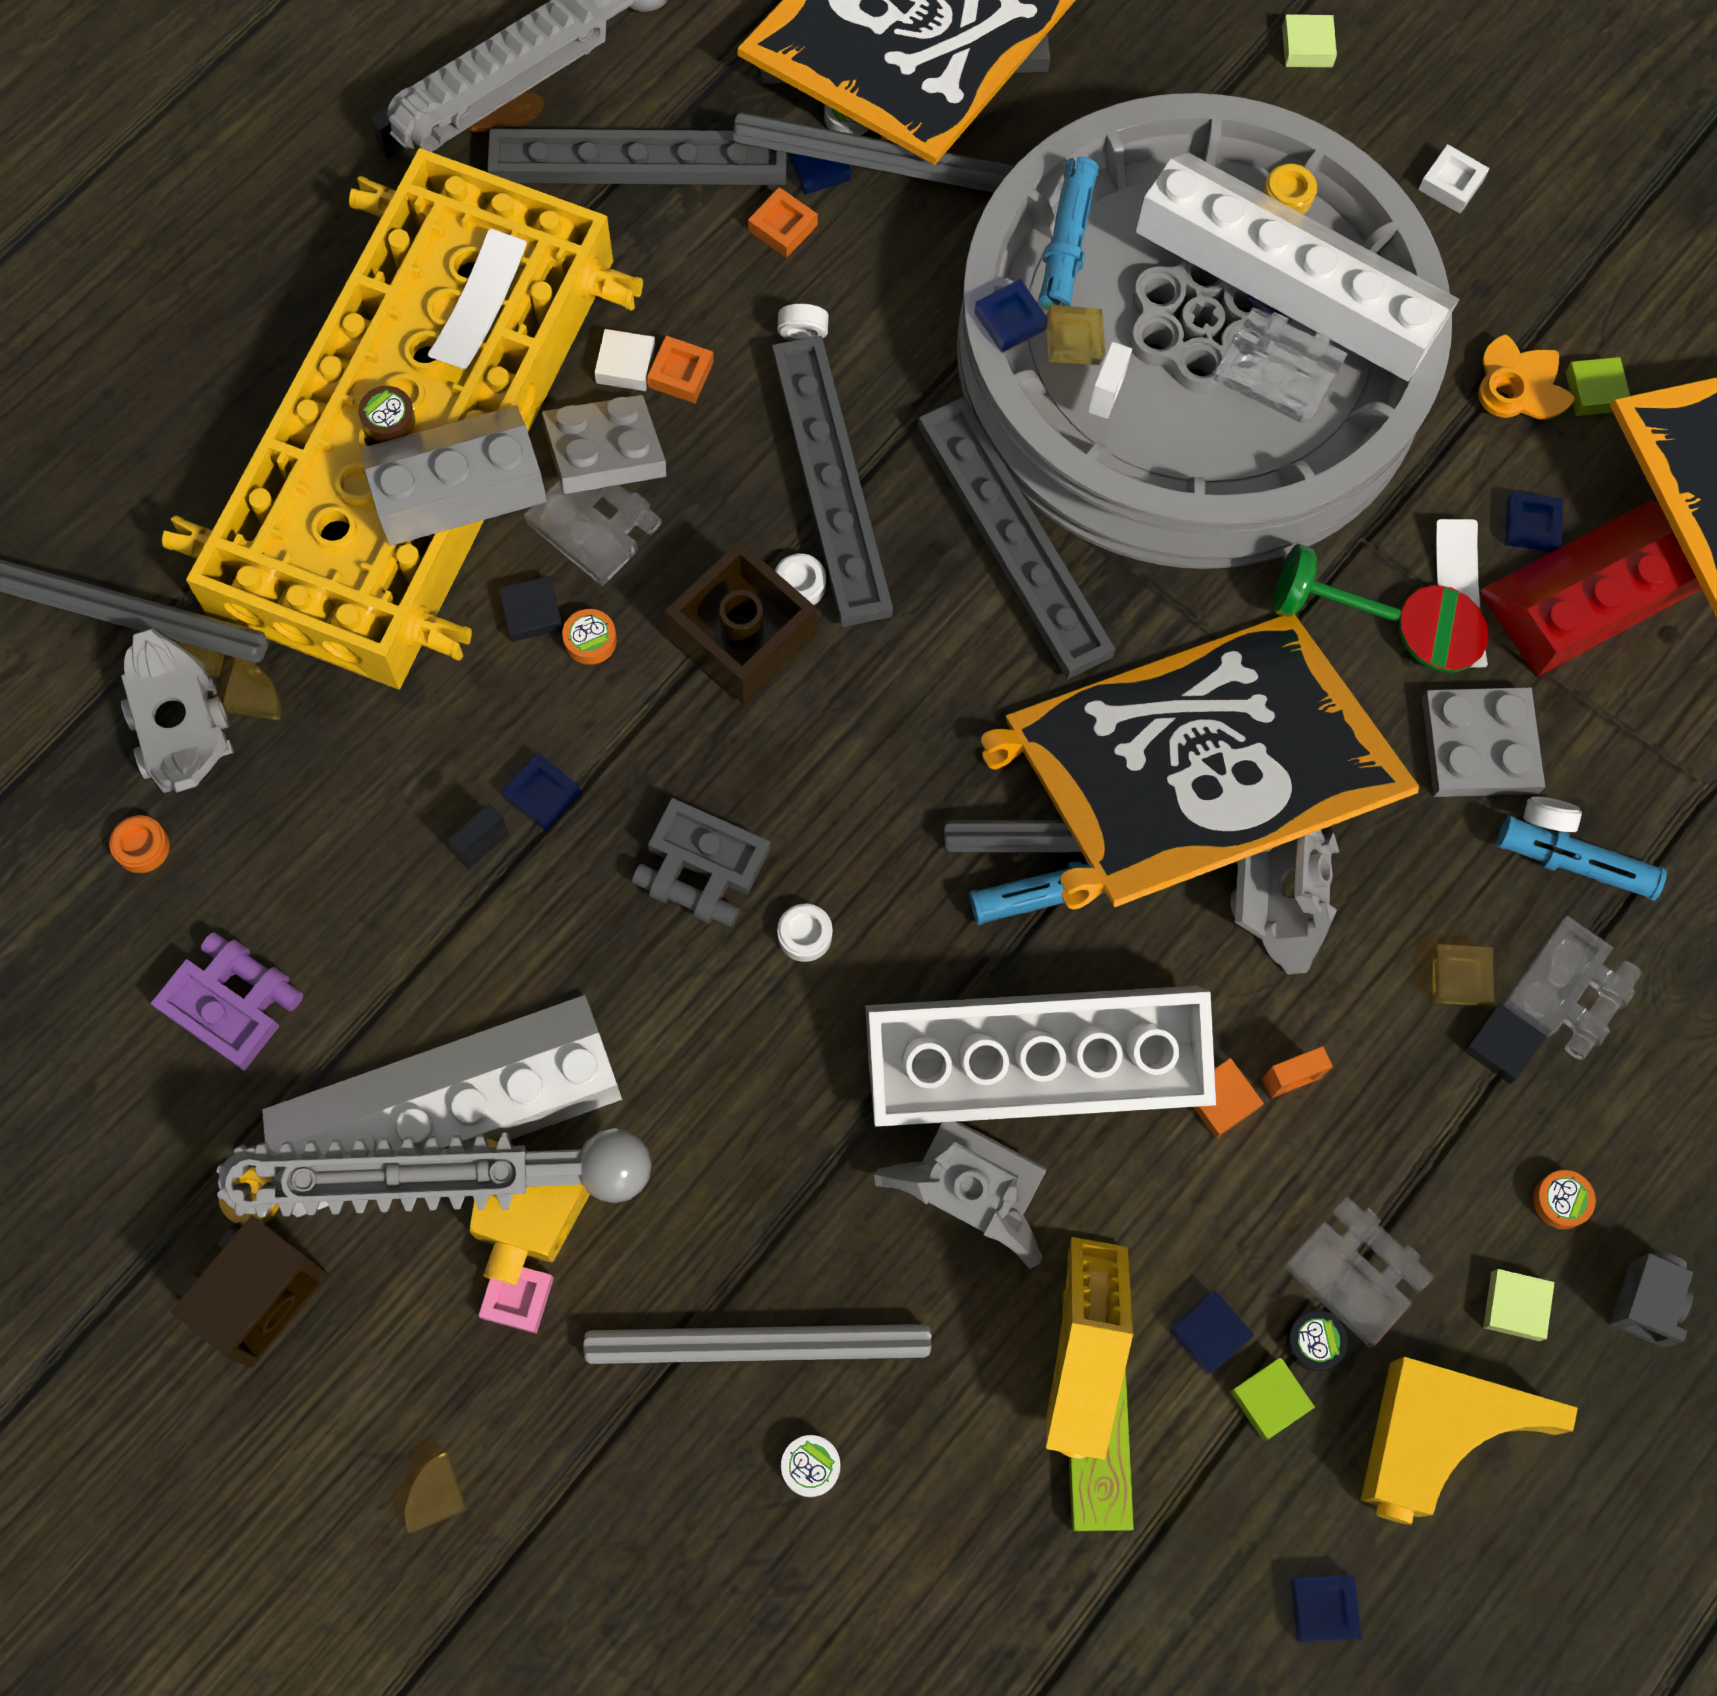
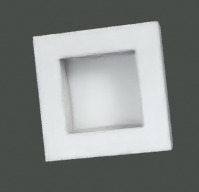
M1447 144L1423 178L1418 190L1461 214L1484 181L1490 168Z
M605 329L595 369L596 383L646 391L648 384L647 376L652 366L656 348L655 337Z
M1112 342L1094 387L1089 413L1106 419L1109 418L1126 375L1132 348Z

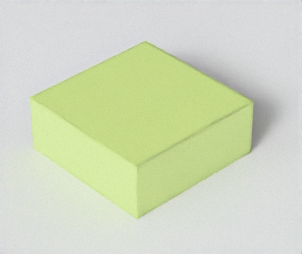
M1286 15L1282 25L1285 67H1333L1337 56L1333 15Z
M1501 1269L1492 1271L1483 1328L1536 1341L1547 1339L1554 1282Z

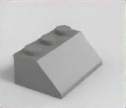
M517 405L361 448L364 469L378 517L389 546L547 502L538 462L525 422Z

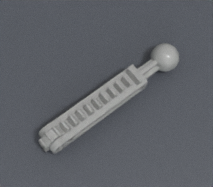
M551 0L421 81L396 94L390 102L387 111L389 121L392 123L390 134L406 150L408 148L414 149L416 152L419 148L430 152L437 150L443 143L584 54L588 55L592 49L605 42L606 21L628 7L639 12L657 10L668 0Z
M616 1128L599 1131L586 1141L582 1149L526 1151L525 1146H513L507 1132L501 1133L496 1147H489L484 1134H477L473 1148H465L460 1135H454L449 1148L441 1149L436 1136H430L425 1149L417 1150L412 1137L404 1139L400 1150H393L389 1139L381 1138L376 1151H369L364 1138L357 1139L352 1152H345L340 1139H335L331 1142L327 1153L320 1152L316 1140H309L303 1154L296 1153L291 1141H285L278 1154L269 1148L267 1142H260L257 1146L246 1147L243 1144L234 1150V1154L225 1163L218 1166L216 1172L219 1174L218 1184L220 1191L217 1193L219 1199H224L228 1206L235 1209L236 1215L242 1216L244 1213H257L258 1217H265L269 1213L270 1208L275 1204L279 1205L283 1216H290L296 1203H303L307 1214L315 1215L320 1202H327L332 1214H339L344 1201H352L356 1212L363 1213L369 1200H376L381 1212H388L393 1199H401L405 1211H412L417 1198H425L429 1209L436 1210L441 1197H449L453 1208L460 1209L465 1196H473L478 1210H484L489 1195H496L502 1210H508L513 1194H526V1187L583 1185L588 1194L603 1202L619 1203L632 1199L643 1190L650 1179L652 1162L649 1149L641 1138L628 1130ZM251 1165L256 1166V1173L261 1177L275 1176L281 1170V1167H287L282 1174L281 1181L265 1183L257 1191V1194L252 1193L250 1184L240 1183L239 1177L243 1176L250 1169Z

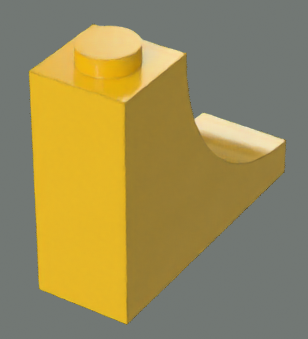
M1071 1237L1067 1256L1066 1289L1061 1332L1046 1415V1449L1059 1451L1068 1457L1085 1458L1088 1456L1106 1459L1133 1337L1128 1247Z
M1402 1357L1390 1362L1361 1501L1378 1505L1376 1515L1379 1517L1412 1525L1414 1516L1424 1517L1434 1514L1443 1485L1457 1464L1472 1449L1484 1441L1508 1431H1535L1551 1435L1572 1432L1578 1408L1411 1358Z

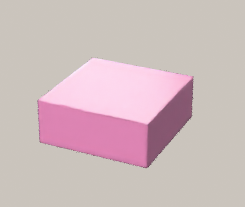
M523 1267L516 1287L490 1279L479 1317L537 1334L554 1277L547 1273Z

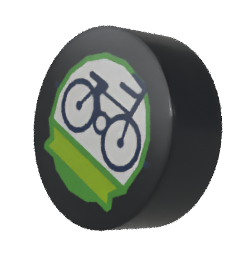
M1311 1311L1292 1322L1286 1335V1345L1289 1355L1297 1365L1309 1371L1319 1372L1334 1367L1343 1359L1348 1347V1337L1344 1326L1335 1316L1324 1311Z

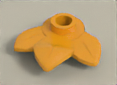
M1506 334L1494 340L1487 347L1483 356L1486 376L1479 386L1478 396L1482 406L1489 413L1504 418L1523 413L1536 419H1550L1565 412L1572 405L1575 397L1566 389L1553 384L1558 372V351L1534 350L1520 353L1514 341ZM1497 391L1506 393L1509 398L1501 396Z

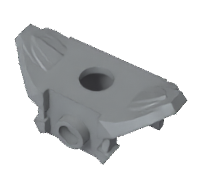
M154 628L132 634V645L127 649L124 658L125 674L121 675L127 699L121 700V707L130 730H136L140 747L134 748V754L139 770L144 779L152 777L163 793L170 792L172 789L177 793L196 787L220 757L234 752L232 744L229 740H226V736L222 729L229 727L223 704L219 697L211 698L217 693L212 678L209 679L205 666L200 660L174 641L161 635ZM167 701L181 702L186 708L184 720L173 728H163L157 725L155 721L156 710Z
M1331 826L1273 847L1267 853H1258L1236 861L1238 866L1237 888L1231 894V910L1235 917V923L1262 939L1270 957L1283 967L1286 974L1307 973L1309 971L1311 963L1318 953L1337 912V909L1329 905L1330 884L1333 875L1331 856L1333 853H1339ZM1295 871V898H1287L1283 893V882L1289 873Z
M959 1121L942 1122L923 1161L879 1168L874 1173L875 1186L903 1190L914 1195L925 1204L931 1203L985 1232L984 1236L998 1240L1012 1249L1029 1269L1040 1264L1043 1258L1035 1236L1024 1217V1213L1047 1168Z

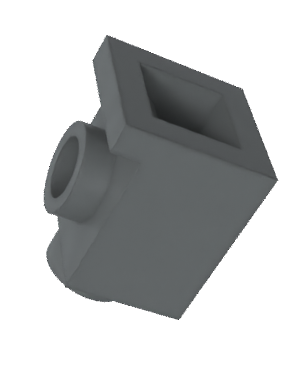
M1654 1251L1652 1254L1649 1253L1630 1261L1609 1325L1662 1348L1684 1342L1687 1330L1677 1327V1323L1680 1324L1686 1319L1694 1298L1693 1292L1688 1290L1694 1272L1686 1269L1687 1262L1675 1255L1661 1251Z

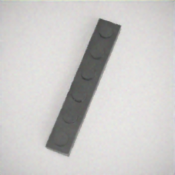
M490 129L488 173L515 183L786 185V152L737 143L733 140V131Z
M822 335L772 345V356L841 627L890 618L893 614V606Z
M962 397L919 417L918 429L1067 680L1113 658L1116 650L966 399Z

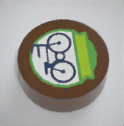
M380 386L374 388L362 398L359 404L358 411L362 426L368 436L376 441L384 442L406 436L414 427L416 417L409 396L397 387Z

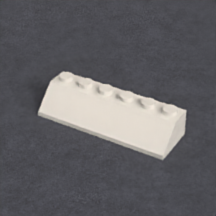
M1190 153L1171 158L1144 197L1136 233L1408 382L1459 301V298Z
M1199 986L865 1006L868 1062L875 1127L1216 1105L1210 991Z
M586 995L262 1109L265 1142L277 1154L285 1141H291L296 1153L303 1154L309 1140H316L320 1152L327 1153L331 1142L335 1139H340L345 1152H352L356 1140L364 1138L369 1151L377 1150L381 1138H388L393 1150H400L406 1137L413 1138L417 1150L425 1149L430 1136H436L441 1149L449 1148L454 1135H460L465 1148H473L477 1134H484L485 1139L488 1138L498 1142L501 1133L507 1132L510 1140L617 1102L622 1100ZM281 1167V1170L274 1176L275 1182L281 1181L282 1174L287 1167ZM320 1202L318 1210L329 1206L328 1203ZM296 1203L292 1213L296 1217L307 1214L303 1203Z

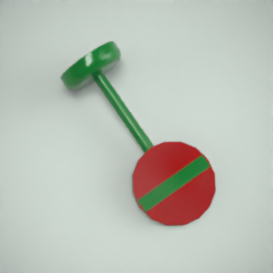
M1297 543L1284 561L1272 598V612L1285 617L1293 616L1301 609L1309 593L1399 622V634L1405 648L1419 663L1434 671L1455 673L1469 669L1485 652L1488 644V625L1481 609L1467 595L1452 587L1432 585L1420 588L1405 600L1400 610L1314 581L1317 570L1316 552L1310 547Z

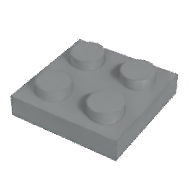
M643 395L618 397L608 401L577 406L570 405L559 409L542 411L545 434L563 494L666 477V461Z
M1532 688L1426 691L1422 697L1434 797L1540 794L1545 788Z

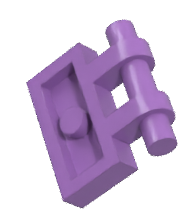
M213 932L206 937L201 945V950L213 958V961L205 971L186 959L151 1002V1005L245 1071L279 1028L276 1021L263 1013L269 1004L276 1002L291 1012L300 1004L303 993L290 985L289 976L276 967L267 969L249 956L250 949L237 940L228 942L216 932ZM236 974L253 986L244 999L224 986L230 976Z

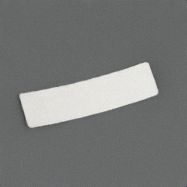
M494 229L488 230L466 286L446 325L430 349L429 357L462 369L468 367L505 299L527 244L525 240Z
M1440 519L1437 521L1436 537L1437 583L1439 586L1452 587L1467 595L1480 608L1477 551L1478 522L1474 519ZM1486 651L1471 667H1487Z

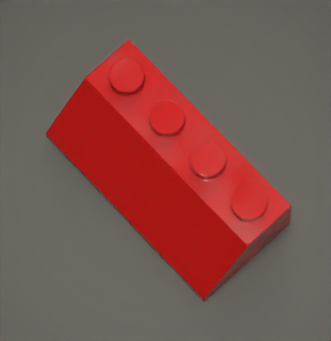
M1650 500L1484 587L1479 594L1536 677L1696 593L1702 588L1660 504Z

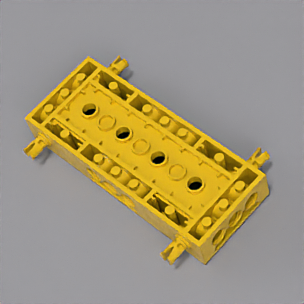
M421 148L418 149L396 191L370 181L363 176L357 178L361 191L351 188L349 197L351 208L382 218L213 531L186 521L180 516H173L171 521L179 534L164 531L162 538L164 548L197 558L186 581L207 616L262 631L266 638L398 690H400L422 645L451 656L457 661L463 658V653L457 642L469 645L472 629L436 616L484 520L389 546L378 517L363 464L361 448L368 446L371 437L365 432L359 417L358 410L362 398L369 391L380 386H393L403 390L412 402L416 417L414 427L408 435L515 405L518 406L529 432L595 297L599 296L632 311L635 308L634 296L640 297L643 288L642 278L610 269L613 263V255L606 215ZM494 229L525 240L527 243L505 299L468 367L462 369L439 360L429 363H420L414 360V354L420 348L434 345L446 325L469 279L460 276L458 270L463 265L476 262L488 230ZM343 521L350 525L347 534L339 540L330 541L321 537L322 530L331 522Z

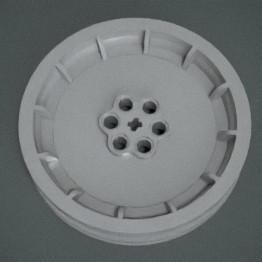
M1168 94L1119 103L1084 116L1042 141L1009 172L985 207L976 227L967 258L963 301L958 326L957 360L963 397L966 399L1024 498L1052 521L1096 546L1139 561L1197 569L1246 566L1284 557L1289 554L1297 543L1309 547L1348 524L1376 499L1393 478L1403 462L1417 431L1428 415L1442 384L1451 347L1452 313L1408 382L1136 233L1145 195L1169 160L1185 153H1190L1261 192H1263L1269 173L1274 168L1282 164H1298L1308 169L1314 175L1317 182V193L1313 204L1303 215L1450 294L1448 279L1439 249L1420 212L1399 184L1368 154L1338 133L1316 121L1264 102L1219 94ZM1072 157L1075 161L1077 157H1086L1095 161L1099 166L1093 188L1092 201L1081 252L1085 253L1083 268L1077 271L1071 309L1065 312L1060 309V312H1052L1043 309L1038 304L1046 270L1043 254L1045 246L1051 243L1055 218L1064 183L1066 162ZM1196 282H1202L1207 284L1208 286H1202L1197 284ZM1150 300H1158L1163 302L1164 304H1156L1151 302ZM1238 308H1246L1251 312H1244ZM1112 342L1132 348V353L1109 418L1106 419L1088 411L1096 381ZM1147 344H1155L1162 349H1152ZM1235 352H1243L1249 355L1250 358L1239 356ZM1190 370L1200 371L1206 376L1194 375Z

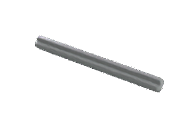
M926 1324L589 1330L584 1336L583 1353L585 1361L590 1364L923 1358L929 1356L931 1352V1330Z

